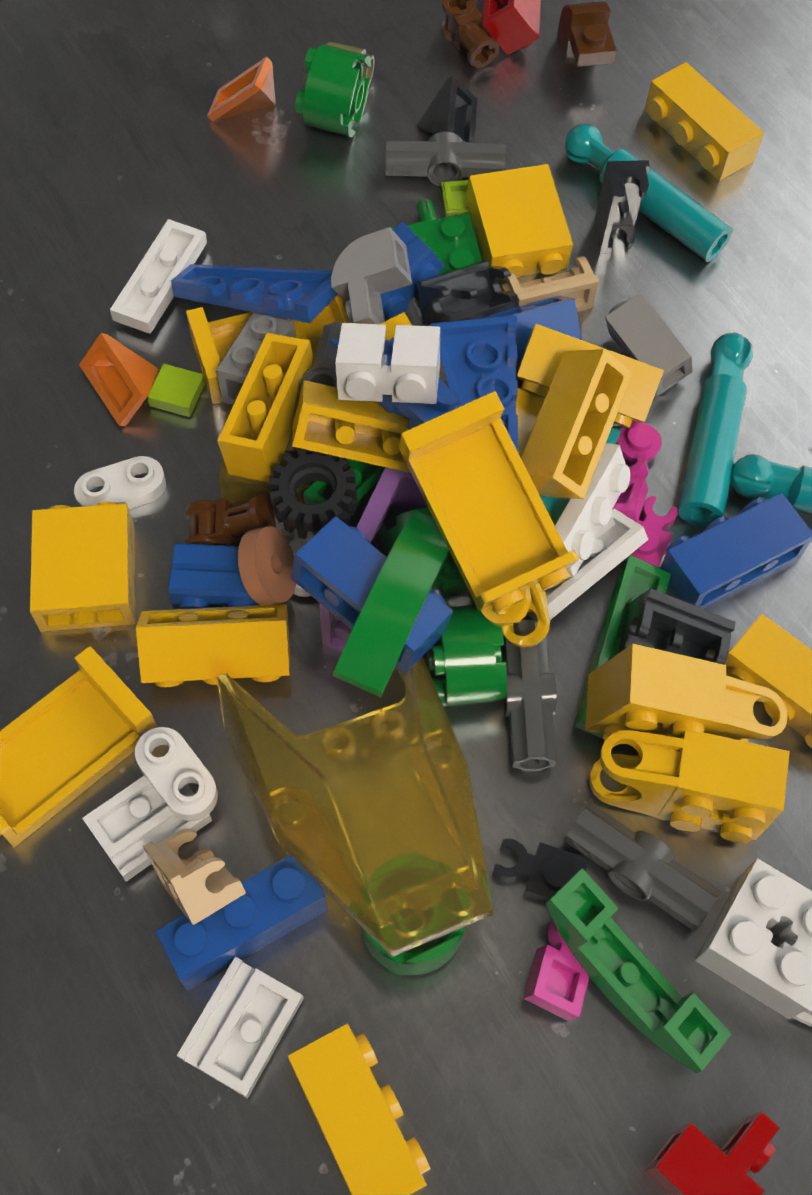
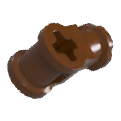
M442 0V8L445 12V19L441 25L443 37L452 42L458 51L465 49L468 53V61L472 66L482 68L489 65L498 55L500 47L497 40L488 36L483 29V15L475 6L476 0Z
M264 494L255 495L250 499V502L233 505L228 499L221 498L214 501L198 500L189 503L185 507V518L189 521V538L184 541L187 544L239 546L241 537L249 530L266 526L276 528L275 512L270 500Z

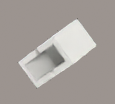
M342 323L335 362L338 400L382 402L383 395H392V402L436 404L440 371V327L396 325L391 366H388L387 355H383L386 339L385 324Z

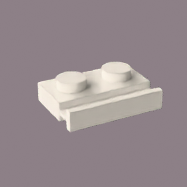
M142 776L82 818L126 882L151 865L142 846L151 841L157 844L183 829H193L197 832L212 821L210 814L195 821H186L176 817L145 776ZM188 784L181 790L183 796L189 797L194 795Z
M235 957L177 1056L179 1059L189 1063L248 1099L302 1003L303 995Z

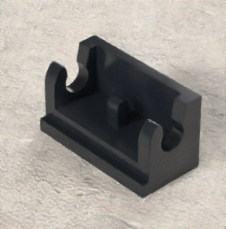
M649 160L607 161L595 215L600 254L611 253L613 246L612 236L615 234L622 235L626 239L625 246L627 249L633 247L635 240L634 225L641 199L646 196L649 187Z
M481 261L417 281L423 324L430 325L431 323L480 319L518 306L517 294L511 291L504 292L499 284V279L511 276V272L505 267L489 266L488 261Z
M650 588L627 605L619 651L622 652L630 645L637 644L725 665L729 652L731 633L735 629L736 622Z

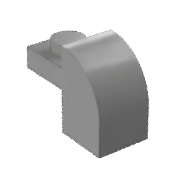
M391 227L364 235L350 243L336 260L331 276V288L346 301V312L350 322L359 324H380L385 322L380 294L412 284L406 245Z

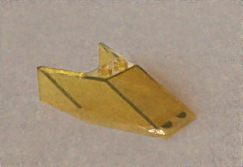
M423 656L406 674L397 666L395 667L404 682L405 697L400 702L309 735H296L292 733L228 674L218 676L217 681L224 728L277 843L392 957L493 915V904L468 764Z

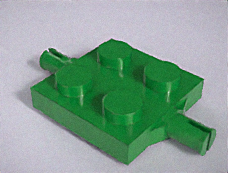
M426 199V210L423 200L418 202L416 208L419 213L420 222L407 224V226L444 264L439 274L482 261L470 213L436 218L434 205L431 200ZM417 294L415 297L419 300V294Z

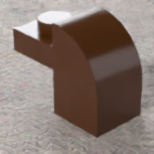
M605 1L569 4L563 7L560 15L557 40L565 64L576 63L577 67L615 62L617 49L608 25L610 8Z

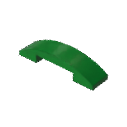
M413 510L364 603L333 672L334 677L380 698L402 655L404 646L432 586L450 553L433 517Z
M583 868L580 869L546 902L551 917L567 946L596 986L638 1030L664 1052L695 1073L703 1071L731 1036V1033L694 992L682 997L611 918L619 908Z

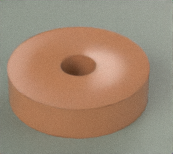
M273 526L247 531L241 538L238 548V567L247 593L256 603L263 606L288 601L296 587V583L291 580L294 554L288 540L280 530Z

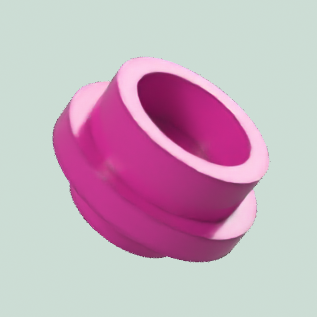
M633 422L630 428L623 427L620 430L621 433L617 445H620L624 460L628 463L636 464L640 454L645 455L647 462L658 455L662 444L661 436L651 425Z

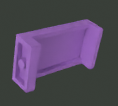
M385 467L356 527L377 550L379 549L376 534L383 523H385V528L388 530L397 525L395 516L411 510L428 507L412 474ZM320 603L322 645L342 652L352 629Z

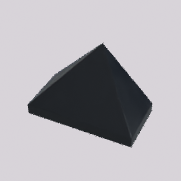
M452 75L445 81L416 126L431 136L446 131L458 135L462 142L475 143L478 98Z

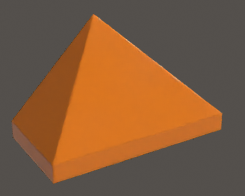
M265 57L218 89L207 117L213 122L276 105L272 61Z
M103 333L99 334L79 364L117 424L125 427L149 395L159 371L157 367L108 334Z

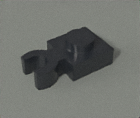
M503 839L500 851L513 855L516 859V865L507 868L495 864L492 875L502 882H513L519 878L526 880L527 885L524 895L546 903L580 869L583 868L586 871L589 858L541 842L537 848L536 855L527 853L526 848L520 842L514 839Z

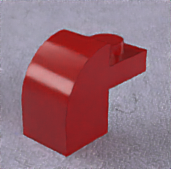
M762 1111L750 1115L744 1120L724 1148L720 1150L695 1125L688 1123L677 1129L645 1171L670 1195H762L765 1190L746 1173L750 1170L753 1174H757L771 1159L776 1147L770 1141L780 1127Z

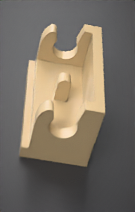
M581 256L575 258L577 267H573L570 272L519 283L516 275L511 273V276L505 278L506 284H501V289L504 292L511 291L517 294L518 306L556 296L575 298L577 312L593 308L599 279L597 275H594L586 257Z
M183 829L157 844L151 841L142 847L166 892L192 925H195L246 894V891L241 881L237 877L234 878L224 867L225 862L221 858L214 857L209 848L194 852L190 858H179V848L184 843L191 842L197 836L193 829Z

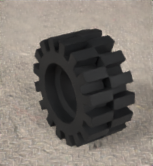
M297 448L298 458L294 459L290 453H287L282 457L284 467L276 463L273 468L274 478L270 477L269 493L275 517L279 523L283 522L284 529L291 534L296 528L298 538L307 539L308 531L313 532L315 536L335 516L346 525L351 523L350 514L355 516L358 497L355 473L353 469H350L349 461L346 458H341L338 461L337 456L328 454L324 456L323 453L313 451V454L306 455L305 449ZM322 481L329 484L332 488V495L322 504L305 505L300 503L295 497L296 491L307 482Z

